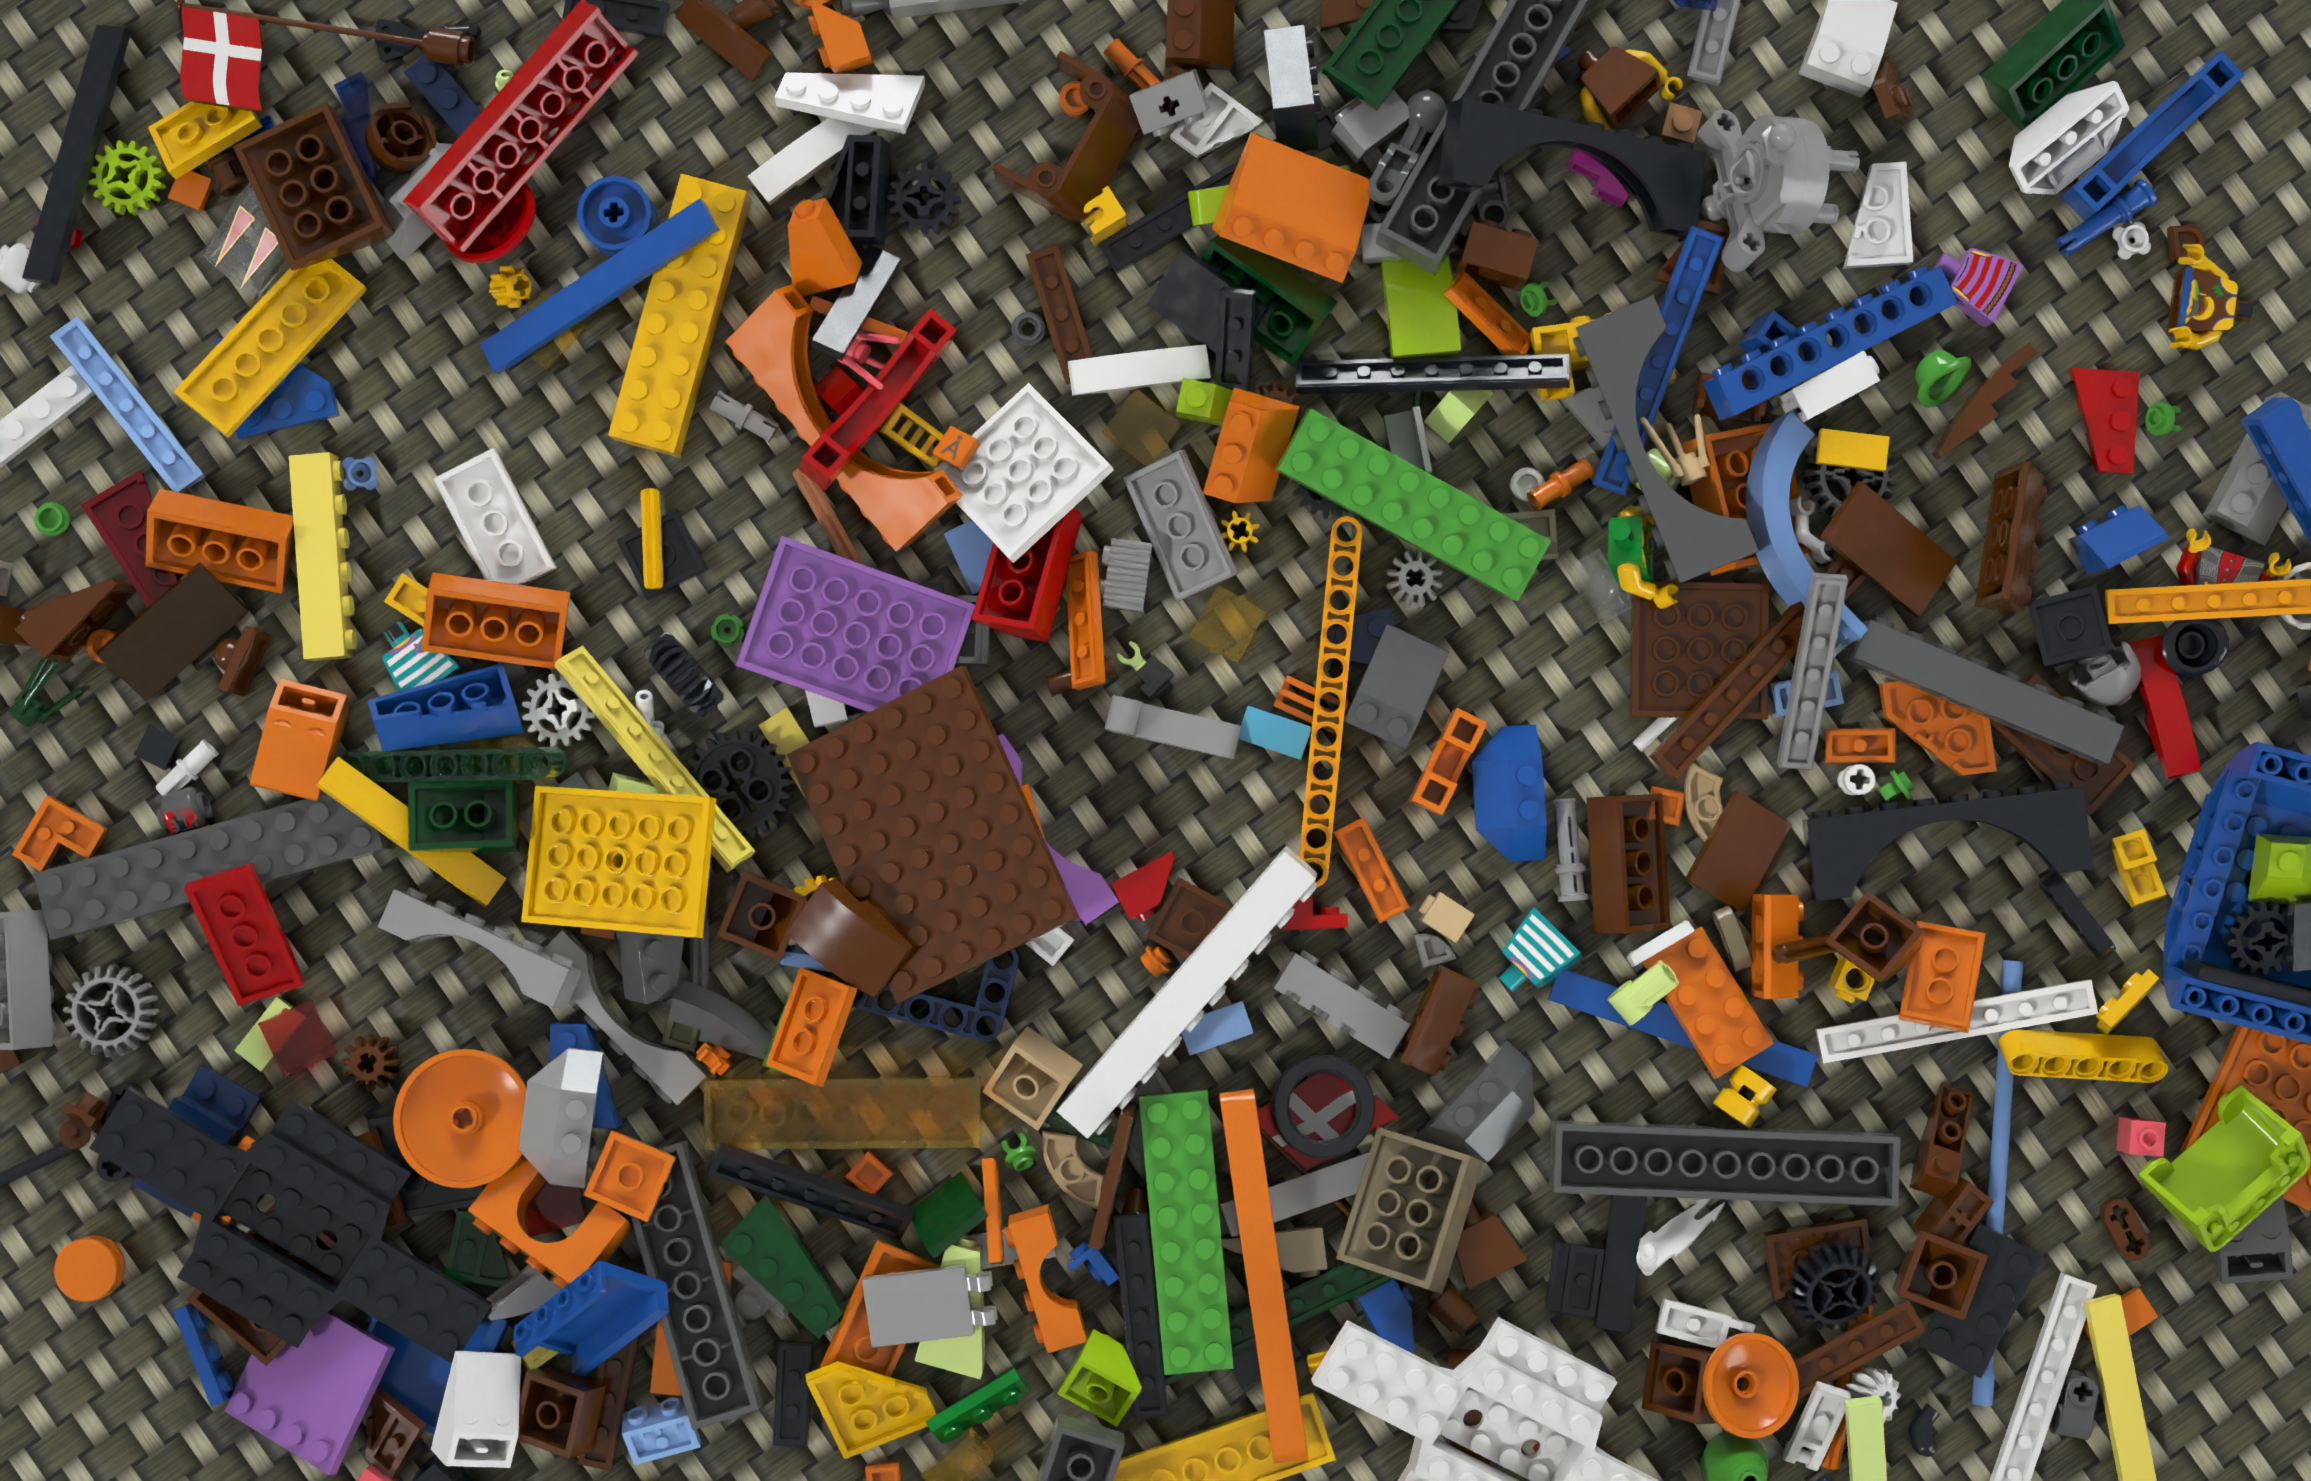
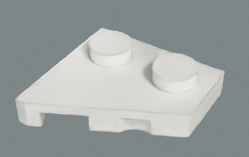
M1210 82L1204 90L1210 106L1207 111L1203 112L1205 118L1185 125L1184 119L1181 120L1170 135V139L1194 157L1199 158L1259 128L1263 120Z

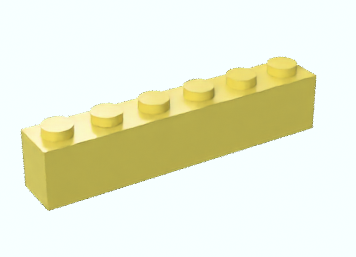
M330 452L290 455L289 468L303 659L322 661L353 658V650L357 648V636L355 630L351 629L350 616L354 615L355 608L353 597L351 595L348 596V582L352 580V569L350 563L346 562L345 548H349L350 540L347 528H343V515L347 513V502L345 495L341 494L340 481H343L345 477L342 461H338V456Z

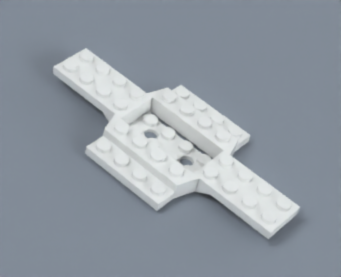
M1499 1317L1480 1347L1454 1370L1435 1366L1347 1320L1311 1378L1313 1385L1415 1436L1409 1463L1398 1481H1519L1437 1439L1439 1434L1530 1481H1659L1610 1456L1596 1446L1603 1420L1599 1411L1617 1384L1615 1378ZM1479 1410L1482 1413V1419L1477 1425L1468 1426L1464 1424L1463 1418L1468 1411ZM1529 1439L1537 1440L1540 1443V1447L1534 1455L1527 1456L1521 1452V1447L1525 1441Z

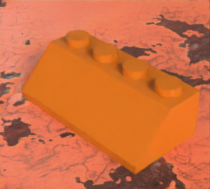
M164 489L158 490L147 510L145 567L186 574L197 563L201 562L220 582L280 594L283 593L295 544L292 515Z
M432 573L427 592L421 651L556 669L554 665L562 656L570 592Z

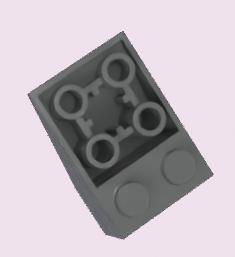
M2283 1194L2224 1247L2212 1252L2213 1270L2222 1284L2293 1279L2292 1247Z

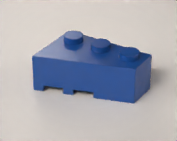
M558 1021L550 1024L549 1063L567 1048L601 1051L595 1030L587 1022ZM603 1059L593 1128L616 1129L622 1126L623 1122L618 1114L613 1097L614 1093L608 1081Z

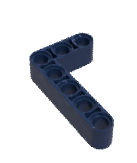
M1016 948L1010 951L1013 955V963L1009 968L998 967L995 963V958L986 962L976 1005L923 992L902 1003H896L893 1009H885L880 1005L879 996L872 997L864 992L863 997L859 1001H853L851 1008L980 1041H991L1000 1034L1003 1028L1020 962V955ZM887 983V985L884 987V989L882 990V992L885 991V990L891 991V989H890L888 983ZM990 983H999L1004 987L1005 996L1002 1000L992 1001L987 997L986 988ZM916 999H924L929 1003L930 1012L927 1017H917L913 1013L912 1004ZM956 1007L960 1009L963 1014V1021L960 1025L952 1026L946 1022L945 1012L948 1008ZM982 1016L992 1017L996 1022L995 1032L992 1034L982 1033L978 1028L979 1018Z

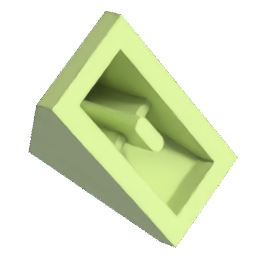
M1490 390L1449 391L1423 422L1449 444L1493 395V392Z

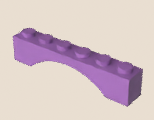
M1002 733L998 738L1019 785L1022 786L1023 761ZM1046 841L1047 847L1079 915V918L1074 920L1076 923L1082 920L1087 925L1120 902L1100 873L1084 869L1068 861Z

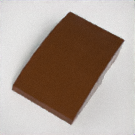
M837 879L820 883L787 931V934L820 964L847 983L872 997L879 996L913 948L868 900L859 902Z

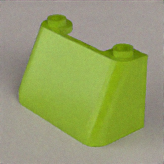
M2239 1085L2233 1091L2225 1093L2218 1102V1117L2220 1120L2172 1163L2166 1158L2152 1159L2144 1165L2142 1171L2138 1174L2142 1184L2210 1252L2220 1250L2294 1185L2307 1172L2311 1164V1158L2303 1135L2242 1085Z

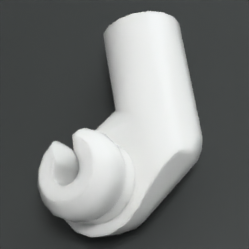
M641 690L635 696L636 709L661 738L664 732V724L661 721H655L653 695L648 690Z

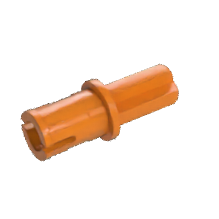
M1119 38L1112 41L1104 50L1103 54L1124 73L1123 78L1125 80L1129 78L1140 90L1160 83L1143 65L1144 60L1142 58L1138 59Z

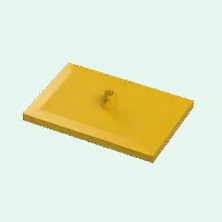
M535 786L521 922L703 938L716 798Z

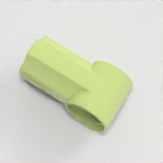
M1659 960L1633 982L1629 980L1621 985L1607 1000L1628 1025L1631 1026L1644 1017L1653 1008L1654 1003L1678 986L1679 981L1669 965Z

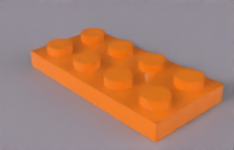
M1702 926L1642 962L1648 970L1661 960L1663 963L1668 964L1675 972L1679 984L1665 995L1664 999L1714 1079L1721 1077L1774 1044Z
M877 1240L820 1366L824 1367L838 1361L891 1377L906 1344L872 1348L862 1279L865 1276L938 1268L940 1265Z

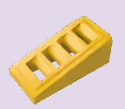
M900 403L881 425L878 432L935 470L942 461L934 455L930 458L926 453L936 439L940 441L944 434ZM903 416L906 418V421L899 431L895 433L892 429L900 417ZM915 424L918 428L909 441H906L903 437L910 427ZM923 433H928L929 436L921 448H916L915 445Z

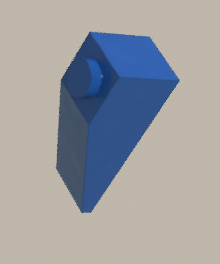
M1392 1279L1358 1298L1359 1306L1375 1334L1414 1354L1412 1308L1410 1307L1414 1300L1404 1284L1398 1286L1395 1279Z

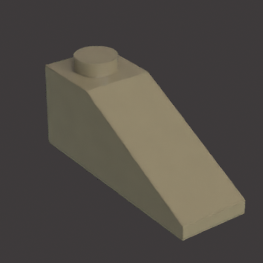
M1321 1224L1275 1229L1281 1269L1292 1273L1299 1272L1300 1277L1319 1276L1320 1270L1327 1269ZM1230 1235L1221 1236L1223 1248L1243 1255L1240 1235L1230 1237Z

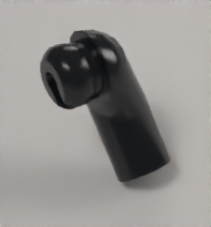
M1927 1403L1912 1421L1908 1431L1912 1448L1915 1452L1924 1457H1931L1935 1454L1937 1445L1933 1441L1930 1427L1939 1417L1940 1413Z

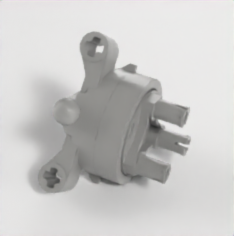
M1725 109L1714 112L1696 134L1699 146L1706 151L1716 164L1719 178L1712 186L1713 194L1703 199L1700 210L1704 218L1710 221H1717L1723 217L1728 220L1730 234L1721 252V258L1725 266L1734 272L1746 270L1765 250L1763 233L1794 235L1805 231L1812 223H1836L1839 216L1838 206L1836 204L1823 203L1828 188L1829 172L1831 170L1848 173L1856 172L1860 164V159L1856 158L1858 152L1852 150H1831V147L1827 146L1826 139L1819 126L1810 119L1761 115L1742 135L1739 121L1732 112Z

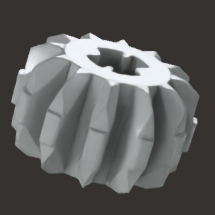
M1406 551L1404 553L1406 564L1400 559L1394 558L1392 563L1399 571L1392 569L1386 571V576L1396 579V581L1386 585L1387 590L1399 589V592L1393 597L1395 602L1400 600L1403 595L1407 596L1405 600L1406 608L1411 607L1413 598H1416L1419 608L1424 607L1425 599L1423 594L1429 600L1434 601L1437 596L1430 588L1441 589L1443 587L1442 582L1433 580L1434 577L1443 574L1442 569L1431 571L1430 567L1436 562V559L1432 557L1426 564L1423 563V551L1417 553L1415 561H1413L1410 551ZM1408 572L1412 575L1416 572L1420 573L1422 578L1419 582H1423L1422 586L1420 587L1417 584L1412 587L1409 586L1407 581L1410 577H1406V574Z

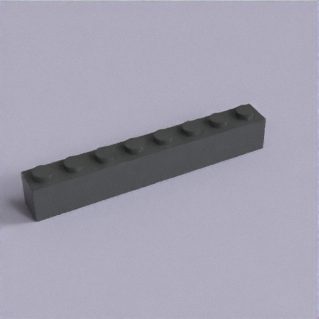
M1875 617L1874 621L1867 620L1862 622L1869 630L1861 639L1854 641L1847 660L2095 764L2104 765L2110 763L2125 727L2114 722L2116 719L2114 715L2101 710H2096L2095 713L2083 709L2084 703L2074 698L2064 697L2061 700L2052 696L2053 690L2043 685L2033 683L2032 687L2021 683V677L2012 672L2001 670L1999 674L1988 669L1989 663L1981 659L1970 657L1969 660L1956 656L1958 651L1950 646L1938 644L1935 647L1925 643L1926 637L1909 630L1905 634L1894 630V624L1888 620Z

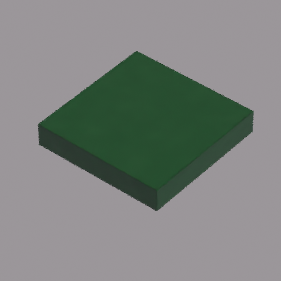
M960 1171L914 1207L912 1223L927 1251L935 1258L989 1215L969 1179Z

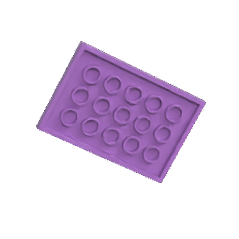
M781 536L735 666L866 712H871L954 669L975 604Z

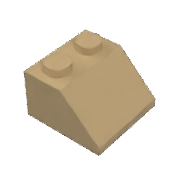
M1027 1026L1012 1044L982 1092L1038 1131L1064 1095L1083 1064Z

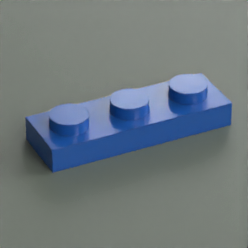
M191 1303L174 1310V1316L210 1406L212 1407L228 1400L233 1394L234 1384L228 1371L223 1370L219 1360L221 1350L217 1341L210 1337L206 1327L208 1326L207 1316Z

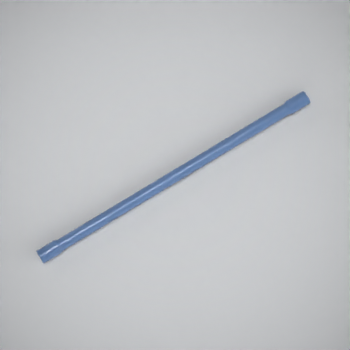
M2002 961V995L2022 991L2024 962ZM2011 1030L2000 1031L1999 1039L2003 1034ZM1998 1045L1988 1197L1994 1202L1987 1210L1986 1226L2003 1234L2014 1075L2009 1071ZM1994 1354L1982 1377L1979 1378L1973 1375L1972 1404L1993 1406Z

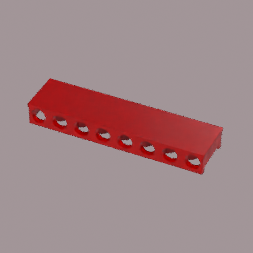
M581 0L403 200L447 246L451 245L464 252L639 54L617 33L603 17L602 11L597 6ZM625 53L619 62L612 64L618 55ZM603 77L602 81L597 87L590 89L591 85L596 80ZM581 102L580 106L576 111H574L571 114H568L569 110L575 104ZM559 127L558 131L554 136H552L549 139H546L547 135L553 129ZM536 152V155L533 158V160L527 164H524L525 160L531 154ZM514 177V180L511 183V185L501 190L502 186L509 179ZM492 202L489 210L479 215L483 207ZM469 228L466 236L457 240L460 233Z

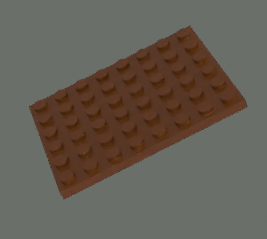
M961 665L786 754L845 888L859 902L868 900L913 946L888 982L897 1004L909 1000L1079 918L966 666Z

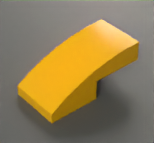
M2145 829L2111 839L2116 865L2131 908L2164 898L2167 894L2154 863L2157 861Z

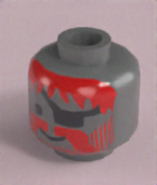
M187 787L165 794L161 800V808L157 809L156 813L161 827L168 828L171 833L176 835L205 827L208 823V818L212 817V808L204 792H199L194 787Z

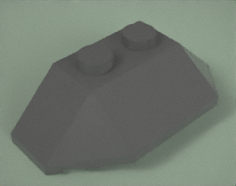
M1505 1040L1414 1138L1470 1155L1484 1161L1483 1163H1488L1535 1113L1532 1063L1509 1041Z

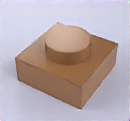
M1670 102L1659 137L1677 143L1693 145L1703 111Z

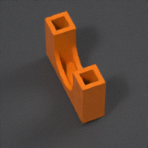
M523 1155L520 1161L508 1173L488 1183L469 1207L468 1211L476 1218L472 1223L474 1226L488 1236L492 1231L502 1237L499 1243L514 1255L519 1250L528 1256V1259L525 1261L528 1265L541 1274L545 1269L555 1275L552 1282L563 1289L599 1260L607 1262L633 1227L625 1217L608 1205L598 1202L578 1229L564 1240L543 1243L530 1238L525 1228L526 1210L533 1197L547 1180Z

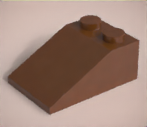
M110 579L39 604L37 607L29 608L20 617L19 621L21 623L14 630L44 659L68 663L87 643L88 637L94 631L101 629L137 591L132 584Z

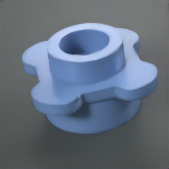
M369 456L354 460L352 457L345 458L342 461V468L345 470L343 486L349 491L359 487H365L367 490L374 489L377 486V480L375 479L376 461ZM358 470L363 473L361 477H358L356 474Z

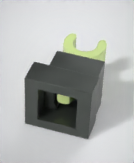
M1130 641L1129 645L1135 651L1134 657L1125 659L1118 653L1117 658L1123 665L1132 666L1137 671L1136 675L1144 682L1140 690L1151 700L1174 677V674L1154 655L1146 662L1141 656L1137 644Z

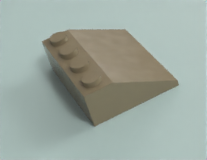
M1377 1127L1336 1259L1443 1294L1484 1161Z

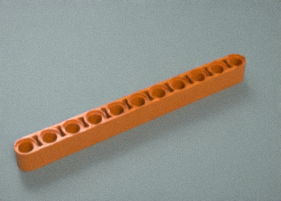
M1254 1088L1219 1093L1274 1464L1305 1460L1308 1459L1307 1444Z

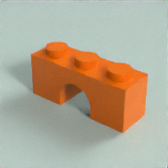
M1459 708L1453 709L1408 801L1438 816L1443 815L1458 785V778L1468 758L1473 754L1487 722Z

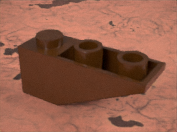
M1944 1083L1939 1085L1915 1156L1910 1188L1942 1199L1958 1184L1973 1093Z

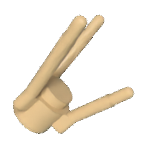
M1699 414L1694 416L1698 457H1696L1695 452L1685 454L1672 424H1666L1665 427L1678 456L1675 460L1645 417L1640 418V422L1669 465L1674 479L1679 478L1682 486H1688L1707 477L1705 468L1710 466L1706 455L1702 421Z

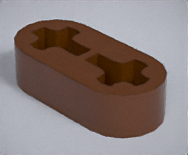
M2112 1197L2105 1200L2100 1206L2099 1216L2119 1255L2129 1260L2138 1261L2146 1257L2150 1251V1241L2134 1208L2129 1202L2120 1198ZM2116 1206L2124 1209V1212L2120 1214L2123 1226H2121L2118 1220L2110 1219V1215L2114 1213L2112 1207ZM2126 1232L2129 1233L2131 1238L2139 1239V1243L2135 1245L2137 1251L2125 1249V1246L2129 1244Z

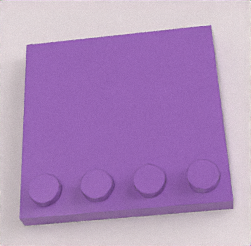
M329 1310L313 1324L298 1348L287 1343L267 1366L251 1354L225 1412L327 1475H336L395 1347Z

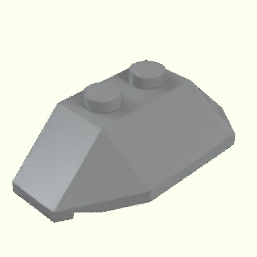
M436 143L435 148H432L428 154L430 156L425 162L411 172L401 173L384 189V212L394 231V234L384 238V240L402 261H405L434 233L403 200L453 144Z
M567 1048L527 1081L518 1149L549 1184L585 1188L603 1059L602 1051Z

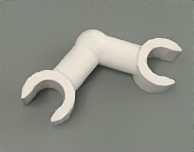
M1801 496L1791 499L1789 509L1795 517V537L1797 542L1812 551V556L1816 562L1824 564L1832 561L1825 554L1824 550L1829 551L1833 548L1809 532V515L1813 514L1815 503L1807 500L1803 502L1802 508Z

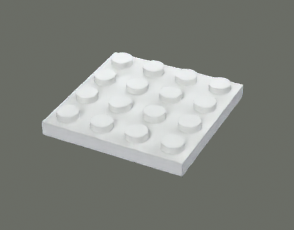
M1029 383L972 435L981 445L962 472L945 462H942L935 469H942L963 494L956 504L1012 563L1020 558L1114 471L1112 466Z

